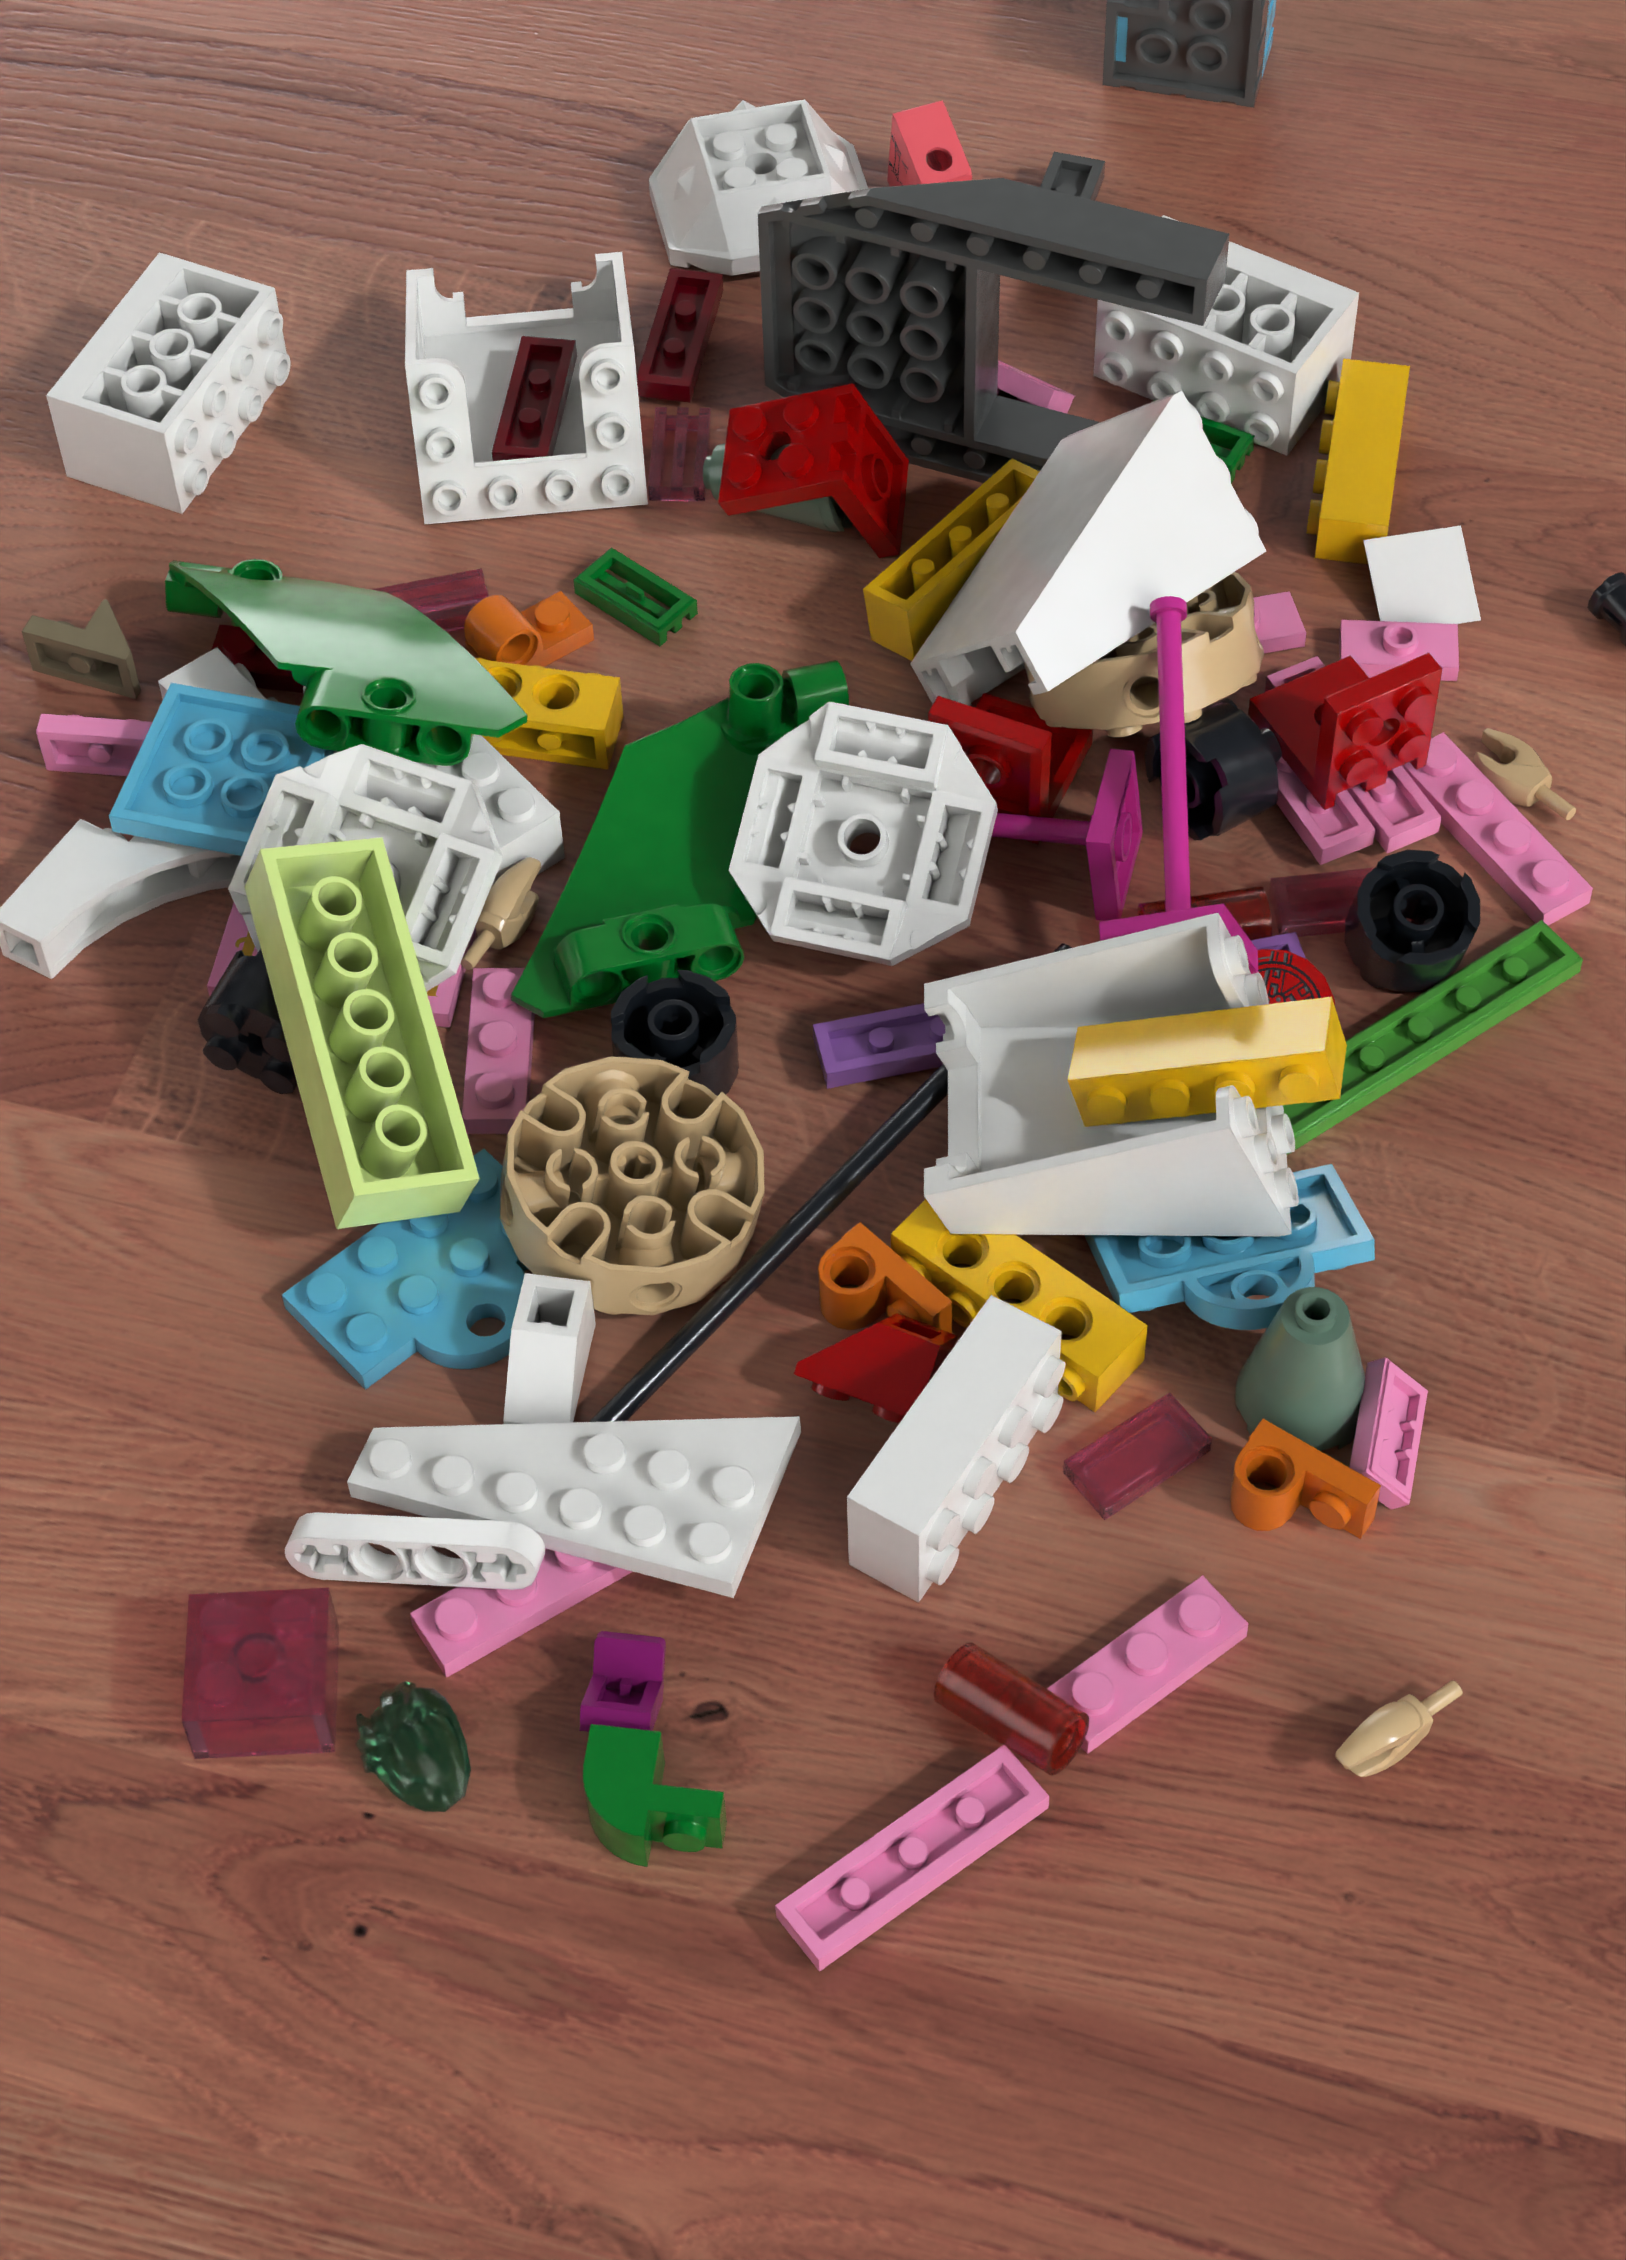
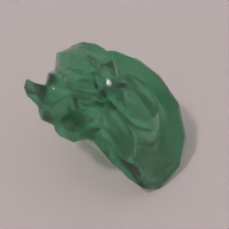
M402 1682L381 1694L380 1707L374 1710L371 1719L364 1717L361 1713L357 1714L356 1724L360 1739L357 1741L356 1746L361 1753L360 1758L363 1762L365 1773L371 1772L376 1774L395 1796L406 1804L424 1812H446L465 1796L471 1773L467 1744L457 1716L443 1695L433 1688L416 1687V1684L412 1682Z

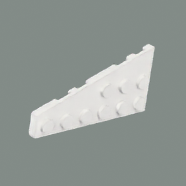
M800 1416L373 1428L347 1484L350 1495L353 1498L429 1518L494 1520L521 1523L540 1535L546 1549L734 1598L801 1434Z

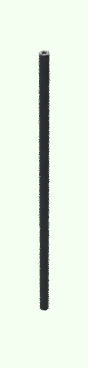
M1062 943L1053 952L1070 949L1072 947ZM944 1064L880 1126L589 1422L628 1421L948 1095V1070Z

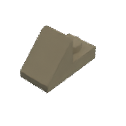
M104 599L85 629L75 627L68 622H56L34 615L31 616L23 628L22 635L33 671L134 699L141 692L131 650L108 600Z

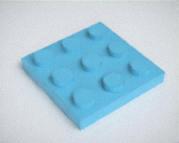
M171 683L109 814L112 831L242 856L275 775L298 766L305 768L334 754V751L313 747L302 740L295 726L300 706Z

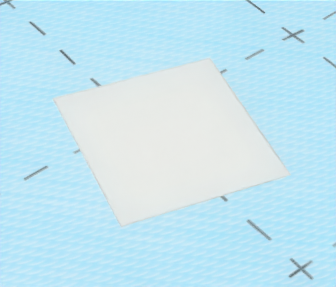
M1461 525L1363 540L1380 621L1442 624L1481 621Z

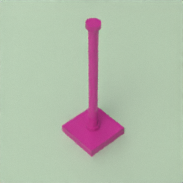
M1160 597L1150 603V619L1157 626L1166 912L1099 922L1100 941L1219 913L1231 937L1239 935L1242 938L1251 974L1258 973V950L1224 903L1191 908L1181 622L1187 617V603L1179 597Z
M1110 749L1090 821L997 813L992 837L1086 846L1095 918L1099 921L1121 919L1143 833L1134 751Z

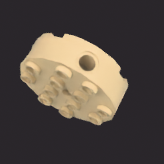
M1233 572L1187 602V617L1181 622L1185 723L1192 722L1201 717L1202 708L1237 692L1242 687L1251 685L1257 680V673L1261 667L1264 649L1255 631L1254 599L1251 586L1236 572ZM1156 623L1050 691L1033 695L1031 691L1030 703L1039 717L1045 720L1046 725L1050 727L1063 726L1077 729L1106 730L1107 734L1111 737L1129 736L1140 731L1143 725L1160 722ZM1024 662L1028 680L1031 683L1035 679L1026 662Z
M611 1056L565 1068L543 1084L542 1092L530 1100L523 1111L520 1110L508 1132L501 1173L500 1220L518 1260L533 1274L590 1281L594 1309L610 1315L621 1313L656 1315L700 1302L735 1274L753 1237L765 1193L764 1150L744 1110L723 1092L716 1096L706 1086L689 1080L690 1071L663 1060Z

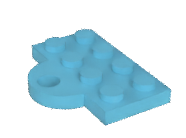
M485 1149L474 1155L480 1179L460 1212L380 1223L282 1294L285 1309L365 1390L416 1352L437 1365L453 1369L480 1368L493 1364L509 1355L511 1328L525 1275L524 1272L528 1268L518 1260L500 1220V1189L503 1166ZM483 1318H497L505 1324L498 1333L491 1336H478L470 1331L472 1325Z
M1332 1164L1293 1172L1298 1189L1299 1203L1298 1206L1290 1208L1292 1231L1290 1235L1280 1237L1085 1235V1239L1114 1302L1129 1313L1150 1311L1157 1307L1185 1301L1189 1309L1201 1319L1220 1327L1236 1330L1267 1328L1290 1294L1302 1288L1315 1287V1273L1338 1270L1350 1265L1375 1260V1239ZM1252 1295L1269 1296L1259 1300L1246 1298Z

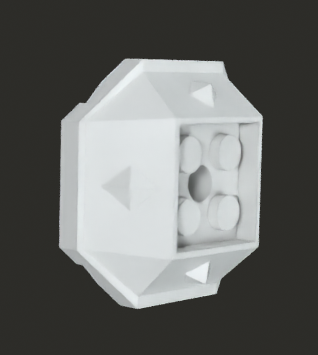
M805 99L762 107H755L742 100L731 112L691 118L649 178L650 197L670 265L689 268L692 264L708 272L730 276L760 271L758 212L762 206L868 189L854 145L833 132Z
M829 701L810 715L808 721L785 734L758 755L729 872L773 941L894 966L970 926L998 808L994 798L964 753L962 746L949 725ZM874 833L880 837L878 846L870 853L856 854L850 851L852 841L860 834Z
M364 744L329 755L305 768L298 766L276 774L228 888L239 913L244 918L257 952H259L261 947L247 899L245 884L260 849L383 837L426 992L455 975L503 860V855L479 788L470 780Z

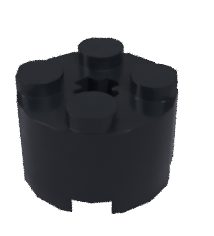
M1228 698L1202 708L1201 717L1192 722L1185 723L1189 837L1201 841L1208 836H1219L1276 805L1279 786L1275 762L1281 759L1282 749L1271 730L1267 728L1259 729ZM1160 733L1148 740L1145 751V766L1149 783L1159 779L1162 788Z
M1407 849L1382 858L1377 866L1365 876L1346 916L1345 944L1353 963L1360 969L1362 979L1374 988H1388L1392 991L1419 992L1432 988L1457 970L1480 925V898L1472 879L1466 873L1462 877L1452 866L1439 861L1440 855L1435 852Z
M261 948L256 956H245L242 950L234 955L198 1018L201 1034L207 1041L203 1048V1054L218 1068L224 1070H234L237 1068L251 1077L260 1079L266 1087L276 1093H293L297 1086V1081Z
M677 970L678 978H661L648 983V976L637 979L621 992L611 1010V1040L614 1057L663 1060L690 1071L689 1080L706 1086L716 1096L721 1092L726 1095L730 1091L738 1075L739 1053L736 1015L730 1005V997L724 988L710 977L688 970Z

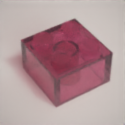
M329 1588L189 1594L182 1724L195 1759L335 1752L339 1624Z

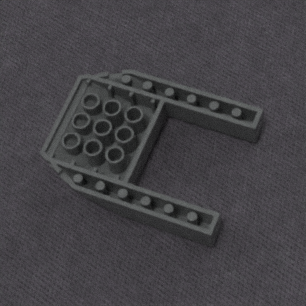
M1005 178L868 188L762 206L758 212L765 386L782 397H789L853 383L908 458L909 464L981 483L986 482L1012 458L1040 471L1063 438L1100 422L997 395L1000 275L1203 326L1226 279L1229 234Z

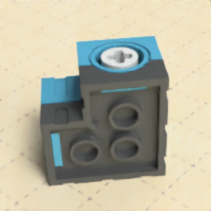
M1107 0L1102 85L1119 88L1120 86L1133 87L1139 91L1171 95V93L1186 95V98L1220 103L1221 101L1236 103V105L1254 108L1273 42L1274 27H1272L1275 17L1277 0Z

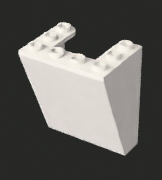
M622 252L595 254L597 273L593 282L585 287H582L581 281L571 282L573 308L466 317L463 292H453V298L442 296L435 287L433 268L406 270L405 370L424 524L648 505L634 342ZM521 337L576 340L577 359L553 456L493 461L492 449Z
M1182 390L1070 434L1059 442L910 663L932 704L937 696H941L971 706V702L981 697L983 693L989 692L1025 669L1024 662H1026L1035 679L1028 684L1033 695L1048 692L1154 624L1155 622L1150 619V603L1153 600L1165 596H1174L1184 599L1187 603L1266 552L1258 536L1259 530L1255 519L1244 509L1231 484V476L1226 464L1221 458L1216 456L1202 429L1203 424L1200 414L1187 401Z
M1214 913L924 984V1010L928 1016L938 1015L945 1025L943 1041L936 1043V1054L948 1070V1156L936 1159V1166L924 1168V1197L950 1234L1280 1237L1292 1234L1290 1208L1298 1206L1299 1196L1294 1174L1289 1167L1287 1168L1286 1153L1295 1151V1138L1287 1114H1284L1283 1105L1255 1108L1250 1096L1241 1097L1237 1089L1230 1085L1217 1089L1215 1099L1216 1113L1085 1127L1067 1081L1078 1027L1269 1004L1266 986L1259 972L1251 974L1249 970L1247 952L1242 938L1239 935L1231 937L1219 913Z

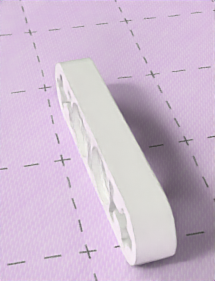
M315 1512L306 1513L299 1517L284 1550L285 1557L293 1568L315 1579L515 1590L524 1589L534 1582L545 1555V1543L533 1529L521 1523L510 1521ZM369 1543L382 1545L392 1550L396 1555L380 1552L369 1545ZM432 1546L446 1548L456 1553L460 1558L443 1555Z

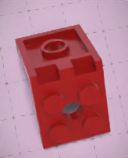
M853 383L731 408L729 411L718 504L728 516L832 496L879 558L900 555L909 460ZM785 444H790L780 453L777 459L770 460L776 449Z
M1426 653L1369 678L1350 655L1250 698L1248 715L1259 729L1267 728L1275 734L1282 749V758L1321 807L1326 810L1335 806L1336 794L1358 784L1365 792L1386 783L1388 771L1408 762L1416 770L1426 766L1443 668L1430 653Z
M983 693L976 707L937 696L928 712V721L949 725L962 746L964 753L994 798L998 808L997 813L1053 818L1093 741V729L1047 726L1045 720L1039 717L1035 709L987 693ZM1027 840V841L1032 842V843H1035V844H1039V842H1040V841Z

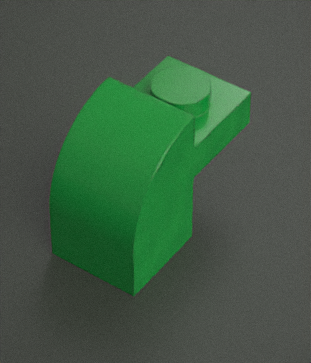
M591 1724L583 1764V1783L592 1828L598 1839L610 1852L629 1863L648 1867L652 1841L663 1842L667 1847L681 1852H698L703 1850L704 1847L723 1849L727 1824L724 1792L662 1785L665 1758L661 1732Z

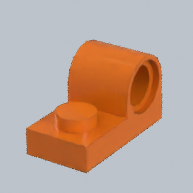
M562 591L521 612L503 595L486 597L471 609L464 625L465 648L474 658L528 666L537 665L545 667L594 641L593 624Z
M861 1222L845 1233L821 1257L818 1267L819 1304L824 1318L835 1327L846 1330L860 1329L875 1321L884 1312H887L888 1317L898 1313L952 1333V1301ZM846 1284L859 1285L857 1288L850 1289L841 1286Z
M1262 1419L1249 1436L1248 1442L1236 1459L1230 1504L1235 1518L1244 1526L1256 1531H1271L1282 1527L1292 1517L1297 1508L1302 1505L1309 1509L1314 1517L1327 1527L1337 1530L1344 1529L1361 1539L1375 1519L1381 1485L1269 1421ZM1266 1482L1274 1485L1277 1489L1262 1490L1252 1484Z

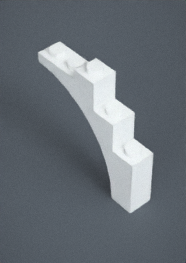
M80 819L0 908V946L3 956L53 979L82 950L123 922L170 901L212 889L228 888L242 856L134 836L130 841H127L123 835L113 832L111 828L101 829Z

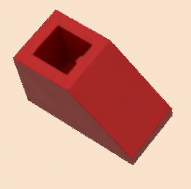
M896 1313L798 1361L794 1375L812 1381L811 1389L822 1396L840 1401H847L852 1396L873 1404L872 1412L878 1417L900 1423L951 1352L958 1336Z

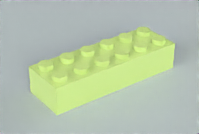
M383 837L260 849L245 884V891L336 1229L460 1212L480 1178Z

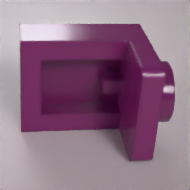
M601 1631L597 1634L594 1642L593 1675L580 1706L579 1731L589 1732L591 1724L653 1730L663 1702L666 1642L663 1638Z

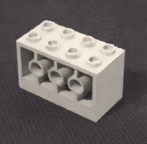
M1165 215L1162 216L1163 218L1172 219ZM1229 241L1226 279L1203 326L1097 300L1093 376L1151 400H1158L1182 390L1187 401L1197 409L1200 416L1255 435L1254 443L1287 456L1325 407L1329 380L1340 381L1343 359H1351L1359 292Z
M159 252L46 395L67 477L183 514L195 496L200 495L205 490L209 477L223 458H228L232 454L238 438L250 422L258 419L264 403L276 387L281 386L289 375L291 361L286 352L282 330L283 317L279 313L275 288Z

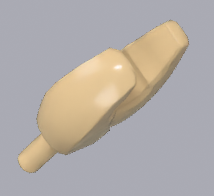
M1489 728L1483 731L1482 743L1495 753L1501 762L1506 764H1500L1494 761L1493 758L1480 752L1475 753L1472 762L1511 803L1530 807L1540 800L1566 820H1570L1574 816L1576 808L1550 790L1552 776L1532 747L1522 740Z
M531 857L525 858L508 869L493 884L475 926L478 937L463 956L460 963L462 967L467 970H473L489 947L503 949L520 939L526 932L535 915L539 901L538 895L530 891L532 883L541 868L539 860Z
M1450 1681L1421 1702L1413 1695L1408 1694L1397 1702L1384 1705L1363 1721L1336 1751V1759L1345 1769H1350L1361 1777L1377 1774L1393 1766L1409 1754L1429 1733L1433 1724L1432 1716L1462 1696L1461 1687L1455 1681Z

